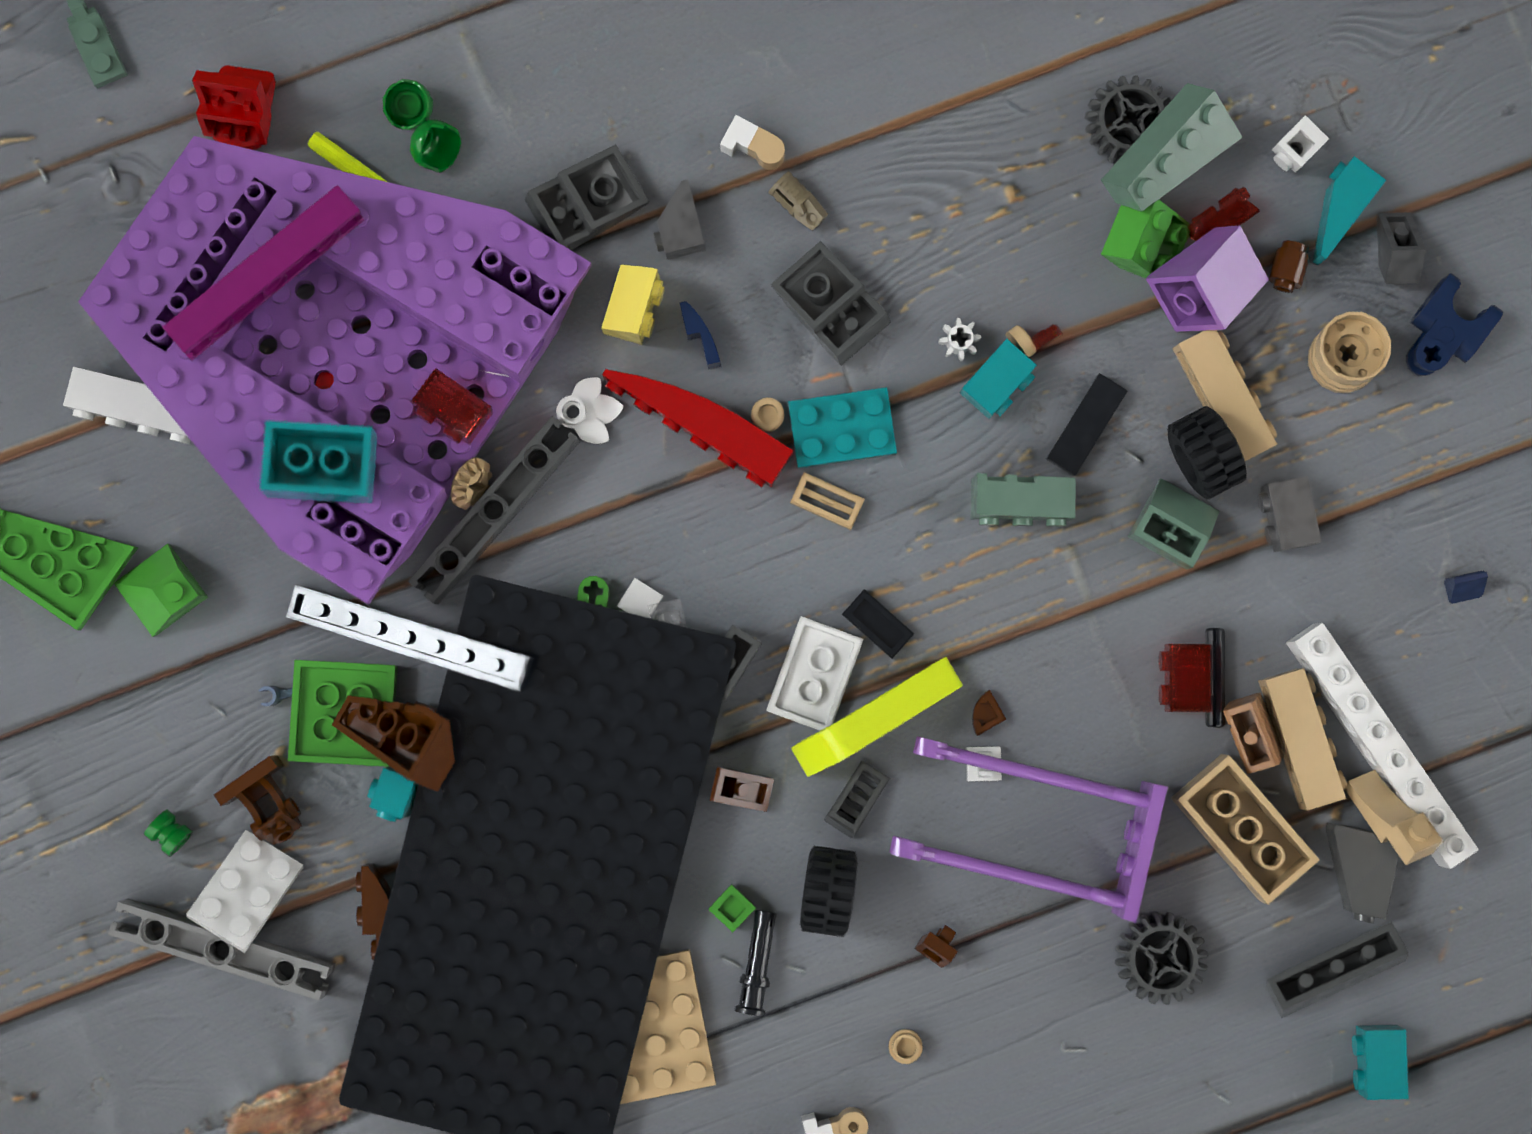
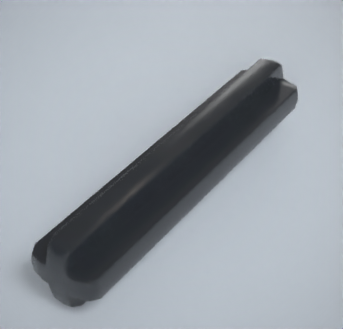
M1208 628L1205 631V724L1208 727H1223L1225 725V715L1223 713L1225 708V631L1222 628Z

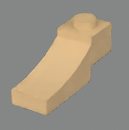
M1376 770L1347 781V789L1345 791L1381 843L1389 840L1405 865L1433 854L1443 842L1423 812L1420 814L1416 813L1402 802L1381 779Z

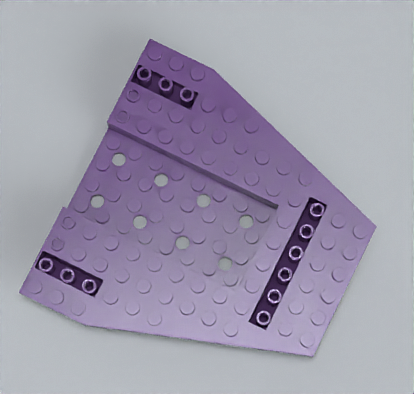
M193 136L78 302L282 552L369 605L386 578L390 577L414 552L450 497L451 485L456 472L464 463L475 458L557 334L574 297V292L592 266L588 260L506 210ZM338 185L358 207L364 221L191 361L162 326ZM303 284H311L315 287V292L311 298L301 299L297 296L298 288ZM361 318L368 319L371 322L369 331L364 334H358L353 331L355 321ZM265 339H275L277 341V348L273 353L263 354L260 352V344ZM415 353H423L427 356L426 365L420 369L412 368L409 365V359ZM321 372H329L333 375L334 382L330 388L320 389L315 385L316 379ZM487 372L498 373V374H504V375H507V376H509V377L501 376V375H496V374H491V373H487ZM474 387L480 388L484 392L483 399L476 404L469 403L465 399L466 392ZM379 408H386L390 411V419L384 424H376L372 421L374 411ZM266 421L372 427L378 436L372 504L267 498L260 491ZM435 443H443L447 446V453L441 459L435 460L429 456V449Z

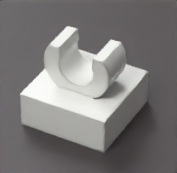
M1000 746L966 747L967 751L1001 759ZM966 764L967 781L1002 780L1000 772Z

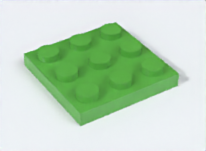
M294 660L288 761L390 767L332 726V723L348 695L373 698L384 702L395 701L398 665Z

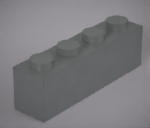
M1390 922L1267 979L1266 989L1281 1018L1405 962L1409 952L1393 923Z

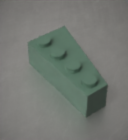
M1187 83L1101 181L1115 203L1142 212L1240 140L1242 135L1215 90Z

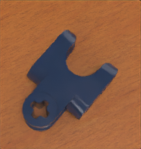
M1452 273L1442 278L1410 321L1422 333L1406 355V364L1409 370L1418 376L1430 375L1442 369L1453 355L1462 362H1467L1503 316V311L1497 306L1491 305L1488 309L1481 311L1474 320L1461 318L1453 308V297L1460 288L1461 282ZM1426 351L1430 353V356L1428 358V360L1430 361L1429 363H1427L1424 360L1427 356L1425 353Z

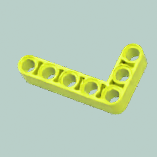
M944 657L836 723L792 746L791 750L806 776L809 777L856 753L958 690L963 684L948 658Z

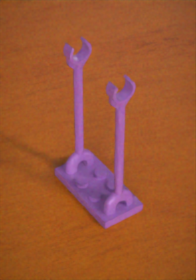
M921 737L916 738L913 753L943 761L946 759L1115 800L1134 805L1136 808L1133 820L1127 821L1124 831V839L1128 840L1125 853H1120L1116 865V872L1120 873L1116 891L1091 887L927 847L923 843L897 836L892 838L889 851L892 855L916 861L923 859L1111 906V912L1124 920L1137 921L1168 787L1142 781L1139 792L951 747L946 743Z

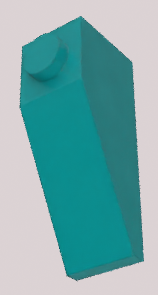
M1355 156L1346 164L1340 161L1328 176L1333 181L1325 192L1313 262L1316 265L1321 264L1327 259L1386 182V179Z

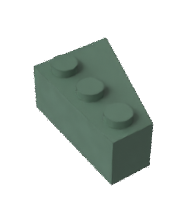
M977 473L971 479V519H979V525L997 526L999 525V520H1012L1013 526H1033V520H1046V526L1064 527L1066 526V521L1075 519L1076 478L1050 476L1017 477V475L1009 474L1005 475V477H987V473Z

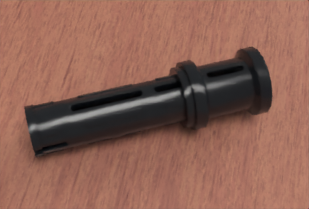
M755 910L748 963L745 974H742L739 980L742 984L739 1005L735 1006V1012L765 1016V1010L762 1008L765 990L770 986L769 978L766 975L777 913Z

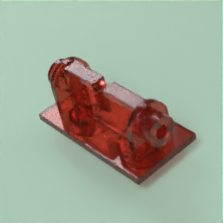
M1245 187L1240 189L1234 188L1232 192L1218 201L1220 210L1217 211L1214 206H1211L1191 219L1192 223L1188 225L1190 230L1189 237L1196 242L1216 227L1242 225L1259 213L1260 210L1248 201L1250 194Z

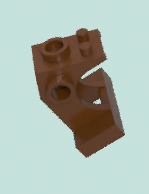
M277 755L267 757L214 794L220 806L228 805L239 799L255 821L250 824L254 835L260 841L265 839L273 845L287 841L293 836L294 831L302 827L298 816L301 814L298 805L292 798L286 799L271 777L272 774L284 767V764ZM269 793L279 810L267 818L256 802Z

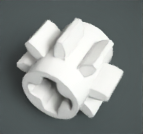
M957 318L953 328L946 324L943 326L942 329L948 336L939 339L938 343L947 346L946 357L953 353L958 355L959 361H963L965 352L968 351L970 354H976L977 349L971 344L979 341L981 335L973 334L974 322L966 326L961 324L960 318ZM957 332L961 333L962 338L968 339L963 347H959L957 341H952Z

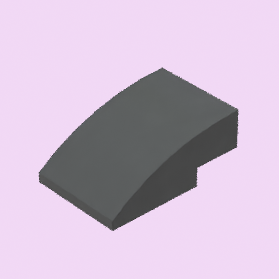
M617 145L560 171L556 178L529 190L525 198V202L543 233L570 250L598 236L649 203L648 198Z
M821 241L770 284L794 315L840 366L891 323L888 313L865 290L864 285Z

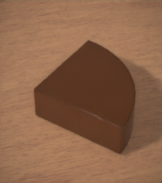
M990 690L986 691L978 699L973 709L972 725L976 736L1006 720Z

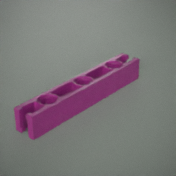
M336 185L162 326V328L191 361L194 360L362 223L364 219L360 215V210L342 189Z

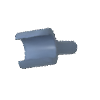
M276 686L260 688L259 692L270 690L273 694L270 702L261 703V705L275 706L279 704L282 699L292 697L293 688L279 689Z

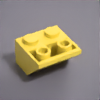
M620 265L601 328L604 334L642 345L644 337L650 338L655 323L652 313L653 306H660L665 289L662 286L663 281L660 280L658 269Z

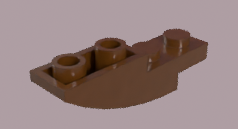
M369 863L361 866V872L356 874V890L361 892L362 906L357 907L356 919L357 925L362 926V935H376V939L371 942V958L374 960L391 889L375 864Z

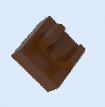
M944 925L942 929L938 930L936 935L929 932L921 937L914 949L943 968L952 962L958 952L949 945L956 932L947 925Z

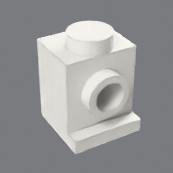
M1305 115L1272 149L1276 154L1273 157L1274 161L1281 169L1288 171L1291 168L1296 173L1329 138ZM1290 146H1298L1300 154H1297Z

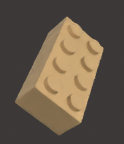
M1219 755L1171 797L1174 803L1255 897L1267 905L1320 860L1230 755Z

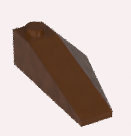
M348 695L332 723V726L408 780L438 792L455 762L449 721L425 705H407L401 702H384L373 698Z

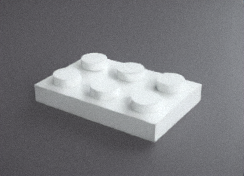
M245 830L186 916L245 953L302 871L303 864L264 840L260 841L254 834Z

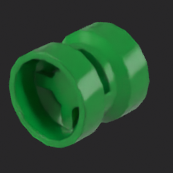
M166 809L152 821L145 830L144 835L150 841L160 840L161 850L168 857H171L188 841L193 831L186 825L174 824L175 815Z

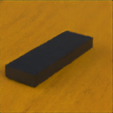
M1099 373L1046 460L1072 476H1076L1128 390Z

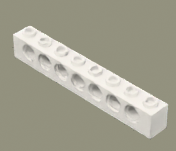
M1323 623L1312 624L1285 642L1302 668L1305 669V672L1311 674L1315 687L1372 770H1376L1392 792L1409 808L1418 814L1423 812L1440 835L1443 842L1431 854L1438 866L1452 869L1477 852L1479 849L1325 625Z

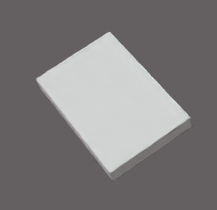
M800 616L766 711L817 730H822L832 725L864 639Z

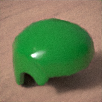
M401 79L389 86L383 96V112L393 126L402 130H416L433 113V99L429 90L423 84L410 79Z
M428 119L426 122H422L412 134L409 151L415 163L421 167L437 173L443 172L453 165L459 155L461 147L460 133L455 127L444 121Z

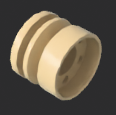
M1346 312L1333 318L1313 339L1308 351V366L1313 378L1322 387L1335 393H1351L1362 389L1386 367L1391 355V339L1386 327L1377 318L1364 312ZM1344 351L1349 353L1347 362L1341 359Z

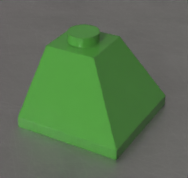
M168 543L114 582V585L152 637L157 636L208 598L207 594Z

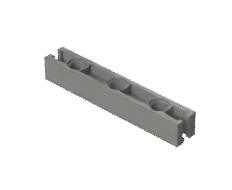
M131 899L119 901L117 904L116 912L132 913L141 917L142 922L138 930L125 927L126 923L112 922L108 932L110 936L312 999L321 1000L327 994L328 983L323 982L322 986L318 987L303 981L302 977L307 968L322 972L320 978L326 980L334 972L336 963L256 938L244 953L185 916ZM155 920L161 922L165 930L162 938L155 936L152 931V924ZM218 941H224L229 946L227 958L221 957L217 953L216 944ZM282 961H288L293 965L294 975L292 978L285 977L281 973L280 965Z

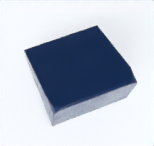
M1483 570L1446 578L1444 584L1449 602L1454 604L1480 598L1484 593L1488 579L1487 572Z

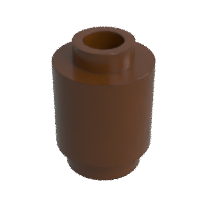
M1286 240L1283 241L1281 247L1277 248L1269 275V281L1274 284V289L1285 293H1292L1294 289L1302 287L1310 259L1308 255L1309 247L1307 245Z

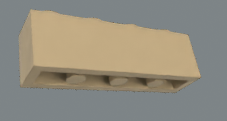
M1217 330L1202 331L1176 345L1173 351L1202 406L1210 407L1221 416L1233 433L1244 460L1247 461L1278 445L1274 439L1277 437L1276 430L1269 420H1264L1259 411V408H1261L1260 400L1253 390H1248L1243 380L1246 377L1240 363L1237 360L1233 362L1228 352L1230 345L1225 334Z
M1298 668L1258 680L1270 719L1284 752L1283 760L1299 809L1308 811L1346 799L1344 790L1347 789L1346 779L1341 770L1337 771L1333 759L1337 756L1336 748L1332 739L1326 737L1323 725H1326V717L1320 705L1316 706L1312 694L1316 692V687L1311 674H1306L1304 668Z

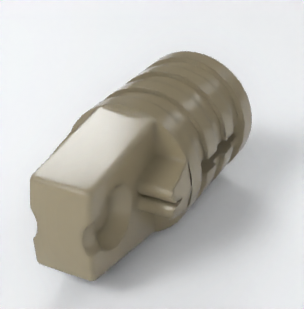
M789 171L768 192L791 216L812 231L828 215L814 195L797 178H794Z

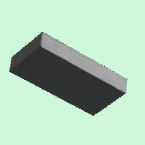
M865 589L842 613L850 623L891 659L914 635L908 627Z

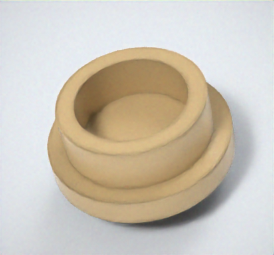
M909 1029L896 1031L891 1036L888 1044L892 1058L902 1064L915 1062L920 1057L923 1049L919 1035Z

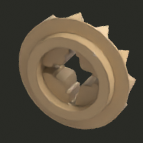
M475 457L459 468L451 485V500L455 506L467 510L470 506L473 507L479 498L482 497L485 490L490 487L488 481L491 479L492 473L489 471V463L479 457Z

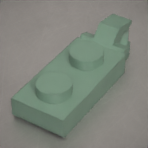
M66 0L73 16L67 18L68 27L94 86L98 89L127 76L126 69L104 19L97 12L96 8L93 6L88 9L84 0Z

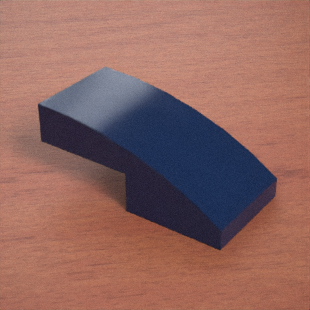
M687 301L680 302L688 340L702 339L708 370L721 367L716 345L702 318Z

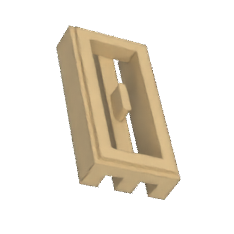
M803 472L790 504L851 530L865 499ZM806 482L856 504L853 509L805 488ZM801 494L850 515L849 520H845L799 498Z

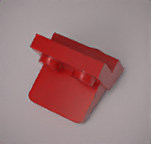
M230 65L221 67L219 73L196 70L192 82L200 102L196 116L203 136H210L213 141L251 150H257L262 145H267L272 119L270 111L276 86L274 74L269 71Z

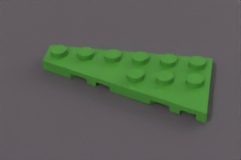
M0 509V578L74 629L81 631L138 547Z

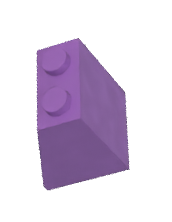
M1240 225L1212 229L1146 278L1175 332L1225 330L1269 280Z

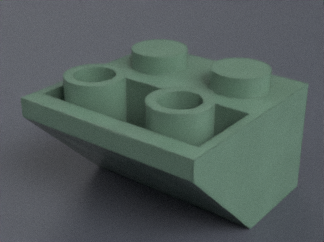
M1160 478L1127 537L1187 570L1194 567L1210 539L1219 511Z

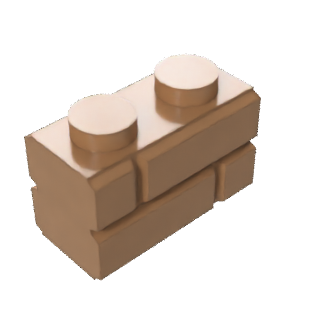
M1255 693L1228 702L1223 713L1227 723L1231 725L1230 731L1247 774L1279 765L1284 757V752L1261 693Z

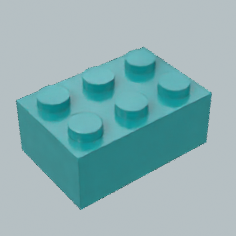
M266 421L260 491L267 498L372 504L378 436L372 427Z

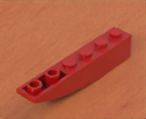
M605 369L602 374L604 380L608 381L605 387L620 397L624 393L635 399L633 405L648 415L652 411L664 418L661 423L675 433L682 429L692 436L689 440L692 444L705 452L708 448L713 449L720 454L717 458L720 462L733 470L736 466H739L748 473L745 478L760 488L764 484L772 487L793 455V450L738 414L707 398L643 376Z

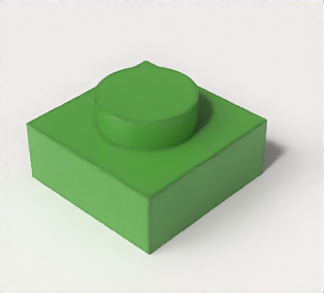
M731 883L708 910L731 932H734L756 909V906Z

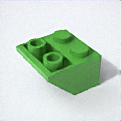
M1157 200L1142 212L1121 205L1101 255L1117 267L1147 278L1149 274L1182 252L1192 225L1161 200Z

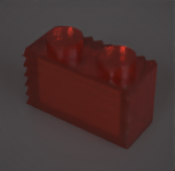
M437 368L433 370L432 374L429 375L412 399L413 405L417 409L415 414L430 425L435 421L445 428L443 434L457 444L463 440L470 445L493 414L492 406Z
M1165 644V651L1159 652V670L1165 671V685L1159 686L1160 705H1165V712L1211 711L1210 644Z

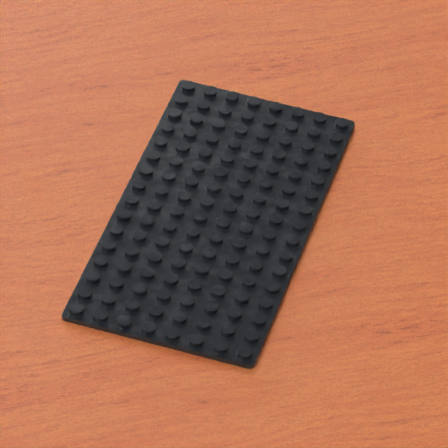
M474 575L469 582L456 634L534 658L525 691H517L447 669L436 713L447 719L450 723L455 762L438 792L418 784L339 1103L345 1107L452 1134H613L736 643L733 639L481 575Z

